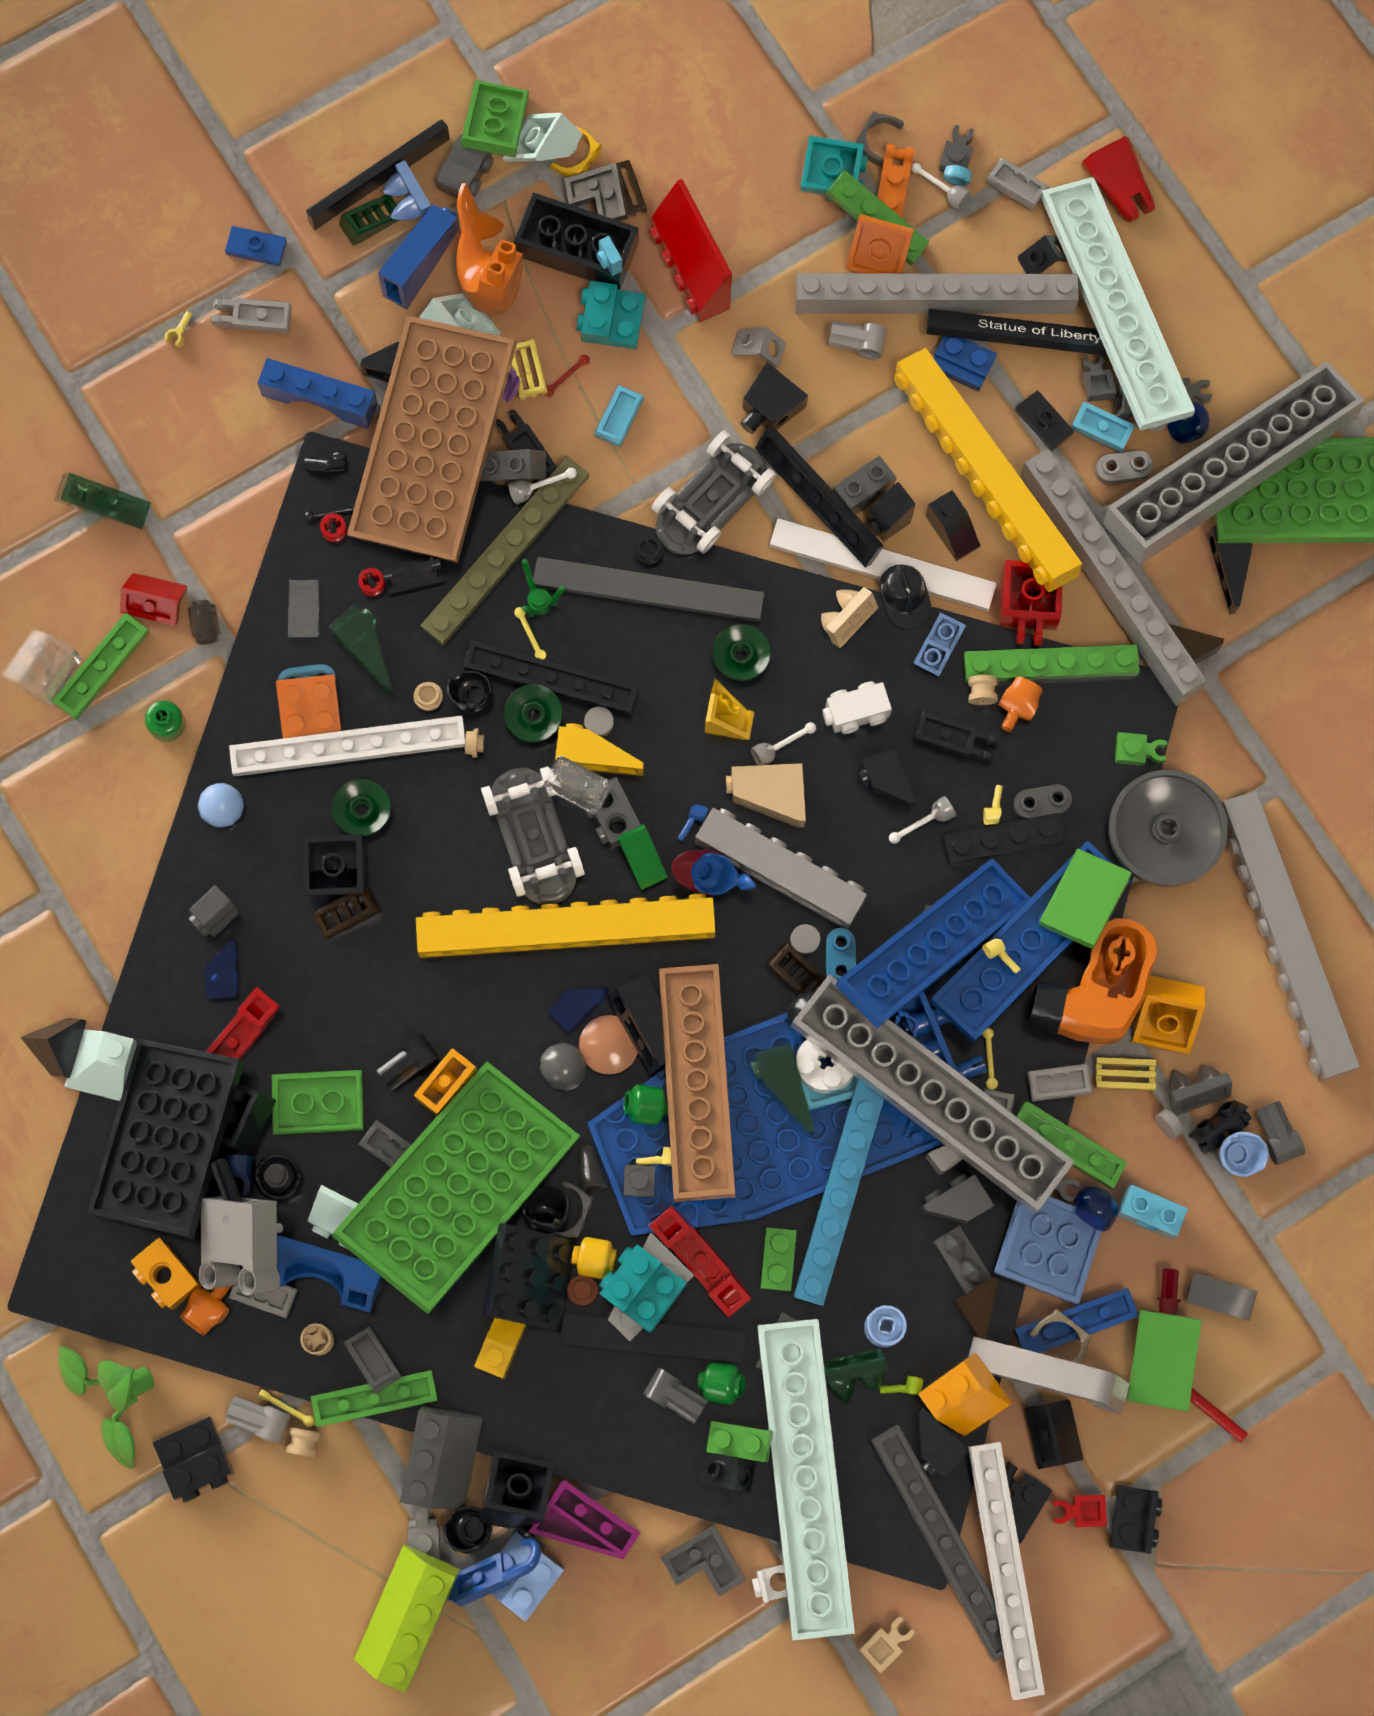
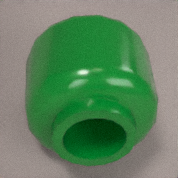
M158 701L148 708L145 714V724L155 739L162 742H171L182 735L185 729V718L176 704L170 701Z
M635 1085L631 1091L626 1092L623 1108L624 1114L628 1115L629 1120L636 1124L658 1125L663 1116H668V1100L665 1098L663 1089L655 1086Z
M712 1362L707 1366L705 1372H700L698 1389L702 1390L703 1396L708 1402L731 1405L737 1398H741L743 1395L745 1377L744 1374L740 1373L736 1365Z

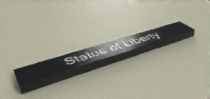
M929 309L927 334L1108 356L1099 333L1094 328Z

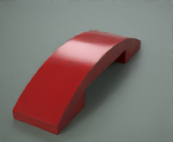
M256 987L237 1009L239 1011L238 1014L206 1052L241 1059L265 1030L280 1005L259 987Z
M670 1206L649 1224V1227L665 1246L674 1251L707 1289L708 1295L728 1318L751 1299L748 1291L720 1255L673 1206Z

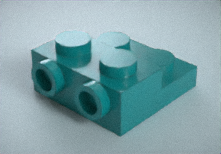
M809 136L800 191L826 195L831 185L844 170L863 185L864 181L858 180L859 172L865 173L868 156L862 155L864 144ZM827 196V201H833L830 197Z
M590 281L589 289L583 288L581 305H586L584 314H579L577 320V331H581V341L637 350L646 294L618 290V285Z
M636 1245L634 1249L627 1247L621 1254L618 1262L622 1265L615 1274L610 1271L603 1278L599 1285L603 1289L600 1295L651 1334L688 1284L639 1245Z

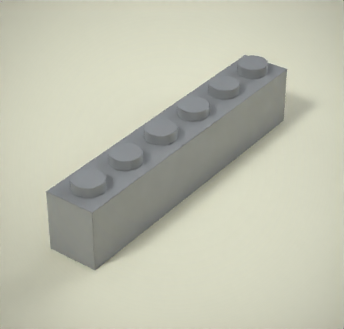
M712 808L695 837L696 845L705 850L724 854L738 869L847 930L849 929L867 896L863 892L864 888L850 880L846 883L837 878L838 874L829 867L823 866L821 869L811 863L813 860L802 852L795 854L786 849L787 845L775 837L771 839L766 838L760 834L761 830L750 823L743 825L736 821V816L728 810L721 808L719 811Z

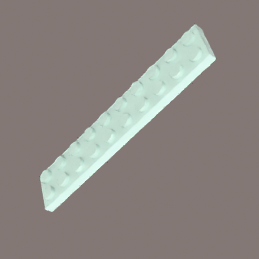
M1091 177L1042 190L1041 200L1073 274H1078L1079 289L1139 430L1192 417L1195 412L1193 404L1095 179Z
M818 1319L758 1325L769 1431H773L771 1455L792 1640L855 1634Z

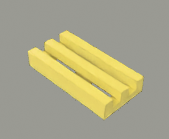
M535 339L517 343L515 351L520 350L529 385V389L524 390L516 353H514L512 366L520 379L518 393L521 401L526 400V397L529 396L532 398L537 397V394L540 393L543 395L548 394ZM528 347L531 348L540 385L535 387L526 351Z
M1097 1057L1095 1059V1088L1155 1091L1156 1060ZM1102 1065L1148 1067V1071L1102 1069ZM1102 1076L1148 1078V1083L1102 1081Z

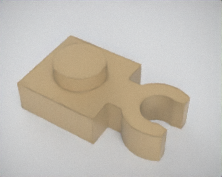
M897 1617L892 1621L891 1631L888 1634L880 1627L858 1649L880 1674L903 1652L897 1644L900 1641L910 1640L915 1633L913 1629H910L904 1635L898 1633L897 1627L904 1620L902 1617Z

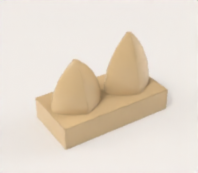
M865 587L860 592L837 590V600L843 610L841 612L821 614L824 630L828 633L832 643L839 648L878 609L873 593Z

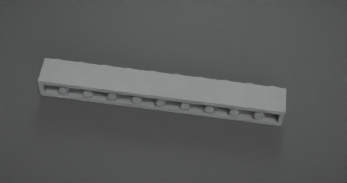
M797 273L795 284V313L928 314L929 309L969 314H1074L1079 301L1078 274Z
M1047 449L1024 462L1020 474L1021 479L1080 559L1082 569L1133 644H1137L1138 651L1174 704L1178 706L1200 693L1207 682L1206 678L1050 450Z
M1257 791L1222 802L1228 824L1229 838H1227V846L1230 853L1235 855L1238 861L1237 873L1240 880L1247 885L1249 891L1247 893L1248 903L1251 909H1255L1259 918L1257 921L1258 930L1261 936L1267 939L1269 948H1267L1268 957L1273 965L1276 964L1280 974L1277 977L1278 984L1282 992L1287 993L1290 1001L1288 1003V1010L1291 1018L1297 1020L1300 1031H1298L1300 1043L1309 1052L1311 1058L1308 1061L1310 1070L1314 1076L1318 1077L1319 1082L1353 1072L1360 1067Z

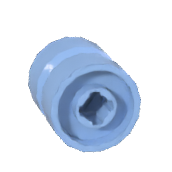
M883 1305L873 1310L867 1316L864 1322V1333L871 1344L887 1348L895 1345L904 1337L907 1322L899 1309Z

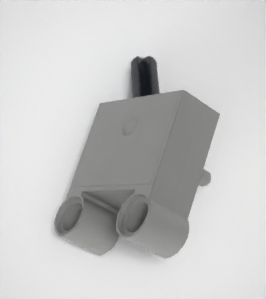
M225 1158L216 1160L211 1164V1168L222 1196L202 1198L200 1283L207 1290L235 1286L238 1283L240 1291L246 1296L274 1292L280 1284V1275L277 1269V1233L283 1231L282 1224L277 1223L276 1201L240 1197L227 1160ZM239 1265L243 1266V1269L241 1271Z

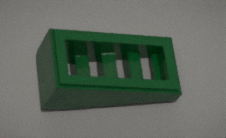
M386 194L343 213L340 227L353 246L359 244L399 221L391 218V214L397 204L391 195ZM382 206L386 208V210L390 214L389 216L385 215V213L381 209ZM373 211L375 212V214H376L377 217L379 218L378 221H377V220L375 219V217L373 216V214H372ZM363 217L368 222V225H366L362 220Z

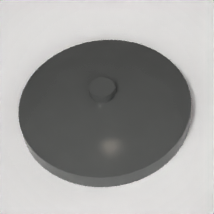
M1157 770L1136 778L1119 794L1111 809L1108 832L1115 856L1126 870L1132 872L1134 877L1155 886L1177 887L1196 881L1216 864L1226 845L1228 824L1220 799L1205 782L1182 771Z

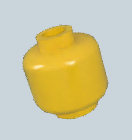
M585 1237L580 1246H574L571 1263L577 1264L579 1275L603 1279L610 1271L614 1273L617 1250L613 1249L612 1243L608 1240Z

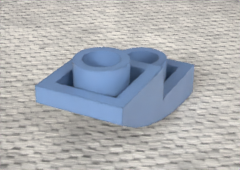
M940 612L914 664L940 676L966 625Z

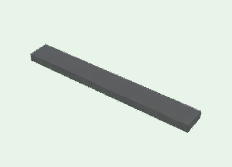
M537 557L533 578L535 586L538 588L558 590L561 586H565L564 592L754 622H760L764 592L543 557Z
M895 1425L870 1441L991 1661L995 1662L1004 1656L995 1599L900 1426Z

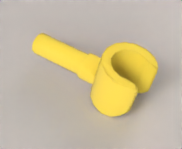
M186 311L176 329H170L165 333V341L168 344L171 342L172 337L177 335L178 340L175 346L179 348L184 345L183 333L192 317V313Z
M996 785L992 808H984L983 810L985 825H996L1000 821V800L1003 789L1001 785Z
M993 939L982 946L985 955L989 959L998 955L1015 974L1021 969L1005 952V945L1000 939Z
M663 1147L662 1157L654 1156L636 1159L637 1165L662 1164L672 1166L671 1147Z

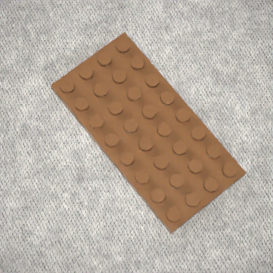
M409 315L406 316L347 533L349 537L458 563L517 346L515 339Z

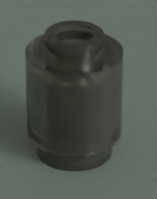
M209 600L193 602V606L188 608L191 635L195 638L196 644L206 645L217 642L221 631L216 605L210 604Z

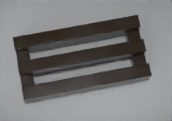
M630 160L617 163L620 168L628 215L633 217L638 212L646 213L647 207ZM623 168L626 169L638 205H633L621 172Z

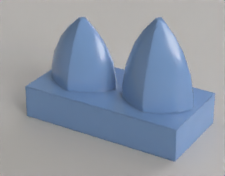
M404 160L395 165L397 173L388 179L383 193L391 196L408 195L395 207L391 214L392 219L411 220L418 217L422 219L431 208V205Z

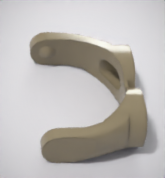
M1055 1309L1052 1314L1039 1321L1029 1336L1034 1338L1038 1335L1042 1326L1049 1322L1059 1321L1068 1324L1075 1330L1080 1341L1079 1354L1072 1361L1079 1364L1087 1351L1088 1342L1092 1337Z

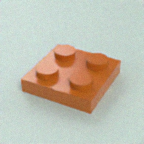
M860 214L846 270L861 274H902L914 229Z
M335 674L276 680L283 739L342 731Z

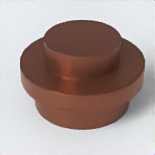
M578 1275L569 1282L567 1293L574 1304L586 1306L596 1299L598 1287L591 1277Z

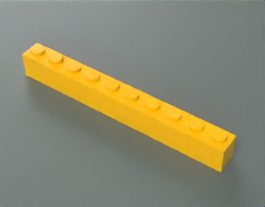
M924 348L898 361L894 375L897 387L905 391L912 408L915 411H919L924 418L927 429L931 433H935L940 440L943 451L946 454H950L955 461L958 472L961 475H965L970 482L973 493L984 501L989 515L993 519L996 518L1006 539L1012 540L1017 547L1021 560L1030 565L1036 581L1040 585H1044L1048 592H1051L1078 578L1082 562L929 351Z
M706 894L689 895V899L677 900L676 896H663L659 898V901L647 902V898L630 899V903L618 904L617 900H604L600 902V905L588 906V902L571 903V907L559 908L558 904H544L541 906V909L529 910V906H515L511 908L512 911L500 912L499 908L482 909V913L470 914L469 910H455L452 912V915L441 916L440 912L423 913V917H416L417 951L420 958L715 938L713 897L706 898Z

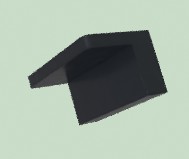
M1069 1399L1024 1408L1038 1469L1083 1460Z

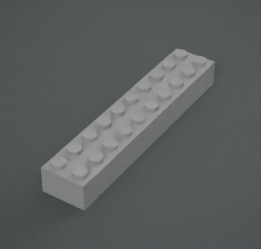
M1326 361L1110 505L1107 509L1103 525L1137 563L1141 565L1357 419L1365 400Z
M829 974L794 1019L790 1027L1031 1212L1039 1211L1075 1161L892 1021L888 1020L876 1029L835 985L838 980Z

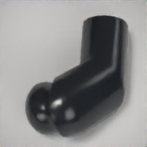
M336 451L332 454V458L306 457L304 468L306 471L341 472L347 467L346 461L348 456L343 452Z

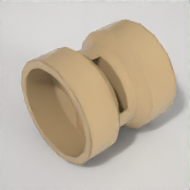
M314 1323L308 1325L303 1330L300 1341L305 1351L321 1356L331 1351L334 1345V1336L329 1328L322 1324Z

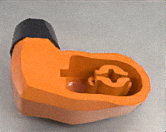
M1116 918L1108 921L1095 948L1091 949L1089 964L1082 976L1079 987L1068 989V985L1045 982L1036 983L1027 1024L1053 1034H1061L1076 1041L1095 1044H1113L1120 1041L1128 1031L1146 996L1151 969L1158 950L1154 936L1144 925L1131 919Z

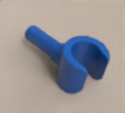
M698 804L692 806L686 821L687 823L677 839L682 842L685 840L695 820L704 823L708 812L707 807Z

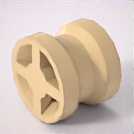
M976 675L968 679V685L971 687L969 703L974 705H990L998 701V695L995 693L997 677L992 675Z
M291 1428L290 1435L292 1440L291 1444L287 1446L286 1452L316 1458L317 1450L315 1446L316 1442L320 1440L321 1433Z

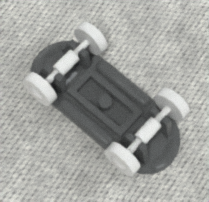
M723 430L708 446L706 452L712 457L677 493L668 487L658 496L651 510L658 515L656 534L665 549L678 555H690L698 551L704 554L715 544L722 533L720 530L754 494L760 496L777 475L770 468L767 469V464L758 451L744 444L732 443L727 445L732 436L726 430Z
M548 766L541 768V775L528 768L510 769L502 773L495 780L491 789L490 786L481 788L489 815H496L513 866L508 871L517 897L525 895L529 900L539 905L558 904L572 893L576 885V878L585 875L578 851L576 847L569 849L551 797L556 795L557 791Z

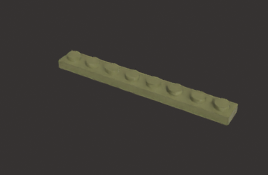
M567 456L549 478L565 473L568 468L576 470V477L574 479L565 478L540 487L420 625L421 629L444 646L589 478V473Z

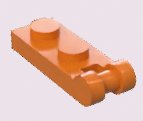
M887 143L877 198L902 218L914 148H895L894 144ZM893 159L903 160V166L893 165Z

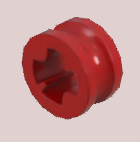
M328 514L322 518L320 530L327 541L339 542L346 536V523L340 515ZM336 522L337 526L341 525V527L337 528V533L331 534L330 530L326 531V529L330 528V523Z
M367 568L359 575V586L366 596L375 597L384 591V576L378 569ZM373 577L374 580H380V582H376V587L371 588L370 585H364V582L368 583L367 578Z

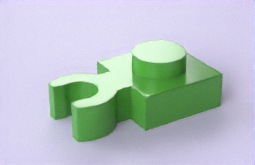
M1118 732L1116 735L1115 763L1144 766L1146 758L1157 764L1164 763L1166 756L1157 755L1155 748H1165L1167 741L1159 739L1152 743H1147V735Z

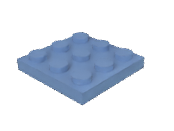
M1050 1196L1039 1211L1034 1213L1017 1201L994 1269V1274L1071 1304L1079 1305L1106 1219Z

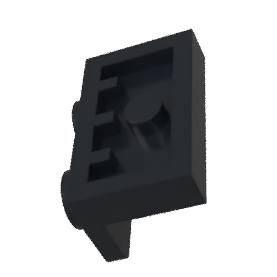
M1117 1485L1110 1548L1147 1554L1152 1553V1548L1157 1547L1159 1531L1154 1529L1155 1519L1160 1517L1162 1511V1498H1158L1159 1491Z

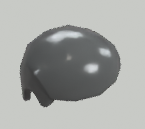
M561 1042L549 1046L540 1059L539 1067L543 1077L556 1090H572L577 1088L585 1079L587 1064L581 1051L574 1045Z

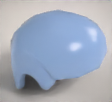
M216 783L208 786L201 793L197 806L202 820L214 827H226L233 825L241 817L244 803L242 795L237 789L225 783Z
M1240 1131L1228 1136L1222 1142L1219 1149V1158L1221 1165L1229 1174L1249 1177L1266 1167L1269 1152L1267 1144L1259 1135Z

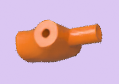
M1017 676L1010 687L1005 690L998 704L1008 711L1001 725L1003 730L1011 732L1019 717L1028 721L1032 720L1043 691L1039 685L1026 678Z
M232 1286L215 1288L211 1293L201 1287H197L190 1295L188 1304L181 1313L180 1318L201 1335H206L211 1328L221 1323L228 1315L230 1309L221 1299Z

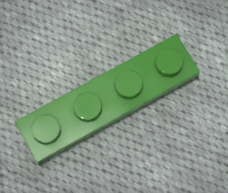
M845 170L840 173L826 192L828 197L857 221L860 214L914 229ZM915 229L906 262L909 265L915 263L929 243Z
M125 613L52 700L53 704L77 721L148 636L149 630Z
M1028 1101L1023 1102L1016 1115L1017 1118L1075 1161L1072 1165L1074 1168L1109 1189L1115 1188L1127 1164L1126 1161Z
M432 1370L402 1376L399 1380L376 1394L369 1384L310 1396L316 1427L438 1401Z

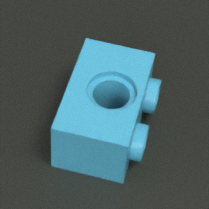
M1130 1185L1125 1189L1115 1216L1171 1240L1178 1236L1188 1208Z

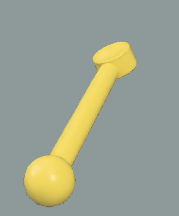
M522 607L516 608L514 614L520 619L536 652L535 657L545 660L546 653L540 649L525 618L526 612L522 610Z
M987 1028L982 1034L986 1040L988 1080L985 1085L987 1089L994 1090L998 1086V1081L994 1078L991 1041L994 1032L991 1028Z
M263 1389L259 1392L258 1396L262 1400L269 1401L299 1418L306 1427L314 1426L315 1419L312 1415L306 1416L271 1396L269 1392Z

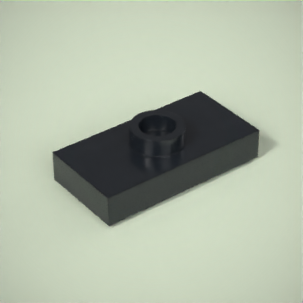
M1038 390L1016 406L1015 411L1051 451L1074 434V430Z

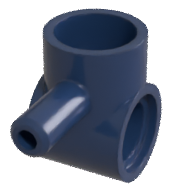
M223 1156L222 1159L225 1158L230 1166L234 1180L241 1179L244 1181V1189L240 1193V1197L251 1198L254 1193L252 1181L253 1156Z

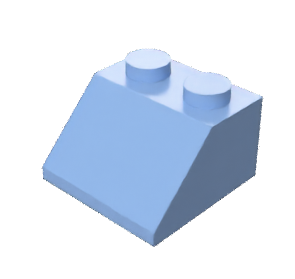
M516 1531L501 1553H507L514 1557L518 1565L529 1558L531 1547L521 1544V1540L526 1538ZM541 1551L539 1563L533 1571L511 1581L509 1586L491 1594L526 1622L565 1569Z

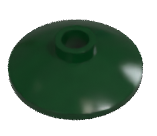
M738 624L726 628L718 635L713 645V660L716 667L723 675L733 680L746 681L756 678L766 669L770 660L771 652L767 638L760 630L750 625ZM738 652H744L747 655V657L743 660H739L736 657V654Z
M529 684L516 689L509 696L504 708V718L508 729L514 736L526 742H540L551 737L559 728L562 720V706L552 690L542 685ZM532 710H538L540 713L536 720L529 718V713Z
M356 779L347 782L336 792L332 801L333 818L339 828L349 835L362 834L365 837L375 834L387 823L391 812L390 799L384 788L368 779ZM360 806H366L368 811L366 814L360 815L357 813V809Z

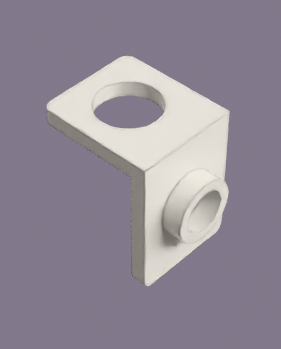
M784 1564L756 1571L757 1578L752 1579L756 1598L762 1597L763 1603L787 1597L786 1588L783 1591H775L770 1586V1578L773 1574L779 1572L785 1575Z

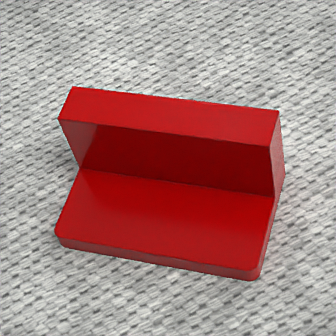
M132 573L122 586L120 613H127L131 616L176 626L179 621L180 602L187 592V586Z

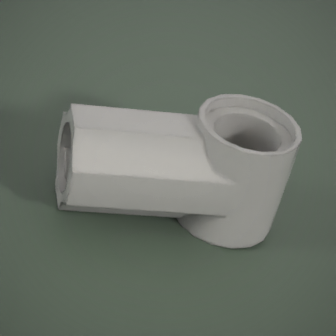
M833 320L828 346L856 351L863 358L878 360L882 357L887 329L876 323H866L863 326Z
M234 1396L227 1410L225 1422L255 1432L256 1436L281 1444L291 1414L267 1405L263 1407L249 1400Z

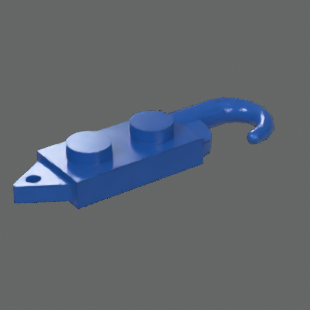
M531 1538L521 1540L523 1546L529 1545L531 1547V1554L525 1562L518 1565L514 1557L500 1552L460 1570L447 1601L462 1607L509 1586L511 1581L529 1574L538 1565L541 1557L539 1543Z

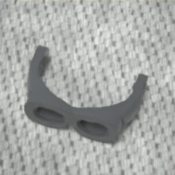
M873 111L856 143L864 144L863 155L868 156L867 160L882 166L884 160L868 148L866 133L872 127L883 123L902 129L904 122L894 116L878 114Z
M561 1181L560 1186L579 1194L583 1204L582 1216L578 1223L570 1230L552 1232L550 1235L579 1240L585 1227L586 1218L592 1208L594 1197L589 1196L585 1191L573 1184Z

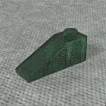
M70 472L62 475L54 499L56 502L141 530L151 505L149 501Z
M354 604L329 626L330 631L335 639L381 689L390 696L393 690L374 625L376 619L366 608L361 610Z
M791 1044L756 1052L755 1061L751 1062L755 1080L761 1079L762 1086L807 1136L813 1135L815 1129Z

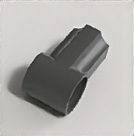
M1280 1101L1255 1110L1267 1138L1266 1144L1269 1156L1275 1165L1305 1154L1302 1139L1298 1132L1292 1129Z
M659 1367L642 1393L665 1409L666 1407L670 1408L693 1424L708 1402L683 1386L680 1380Z

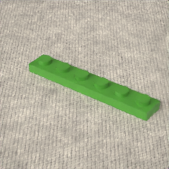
M1137 644L966 651L963 655L965 683L968 682L970 677L976 675H992L997 677V681H1014L1017 676L1028 680L1136 676L1140 672Z

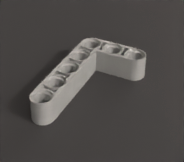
M973 1337L969 1356L976 1352L993 1376L1083 1399L1098 1408L1122 1414L1129 1383L1118 1375L1071 1361Z

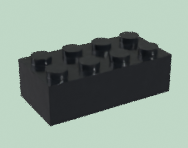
M533 192L515 236L514 244L516 245V251L523 253L524 259L589 281L618 285V290H620L639 243V228ZM607 236L610 237L622 258V272L614 276L611 275L608 268H602L597 258L599 240Z

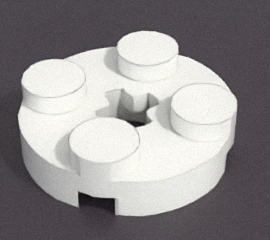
M806 1040L800 1046L796 1056L797 1072L800 1075L801 1081L812 1091L822 1094L845 1088L852 1081L854 1075L833 1059H831V1062L834 1064L833 1067L820 1068L821 1062L819 1060L829 1056L809 1040Z

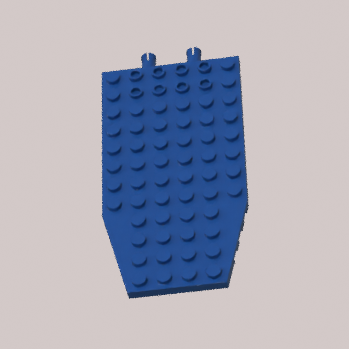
M924 991L889 1019L966 1079L987 1072L985 1063L973 1068V1066L982 1063L983 1059L980 1054L955 1064L939 1027L950 1021L936 1008L932 1009ZM787 1013L724 1037L736 1197L674 1202L672 1166L662 1164L643 1165L655 1166L654 1198L625 1197V1165H637L636 1159L662 1157L663 1147H670L669 1116H663L661 1122L656 1126L633 1123L629 1120L628 1115L624 1114L623 1098L587 1123L631 1237L647 1235L650 1232L655 1234L649 1227V1224L670 1206L677 1209L695 1228L756 1220L824 1193L851 1099L807 1112L799 1086L801 1079L796 1065L798 1050L807 1039L790 1027ZM821 1058L819 1060L821 1062L820 1068L833 1067L832 1058ZM664 1068L641 1085L660 1087L664 1091L665 1098H667L666 1070ZM884 1099L861 1178L944 1144Z

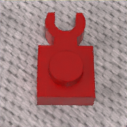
M1105 1495L1073 1496V1505H1069L1063 1500L1052 1502V1506H1061L1065 1512L1062 1518H1053V1523L1065 1524L1071 1518H1074L1075 1527L1107 1526Z

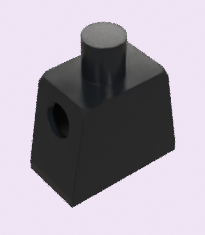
M767 362L744 396L742 408L748 414L740 424L750 434H753L760 425L766 429L774 426L777 430L805 409L808 395Z

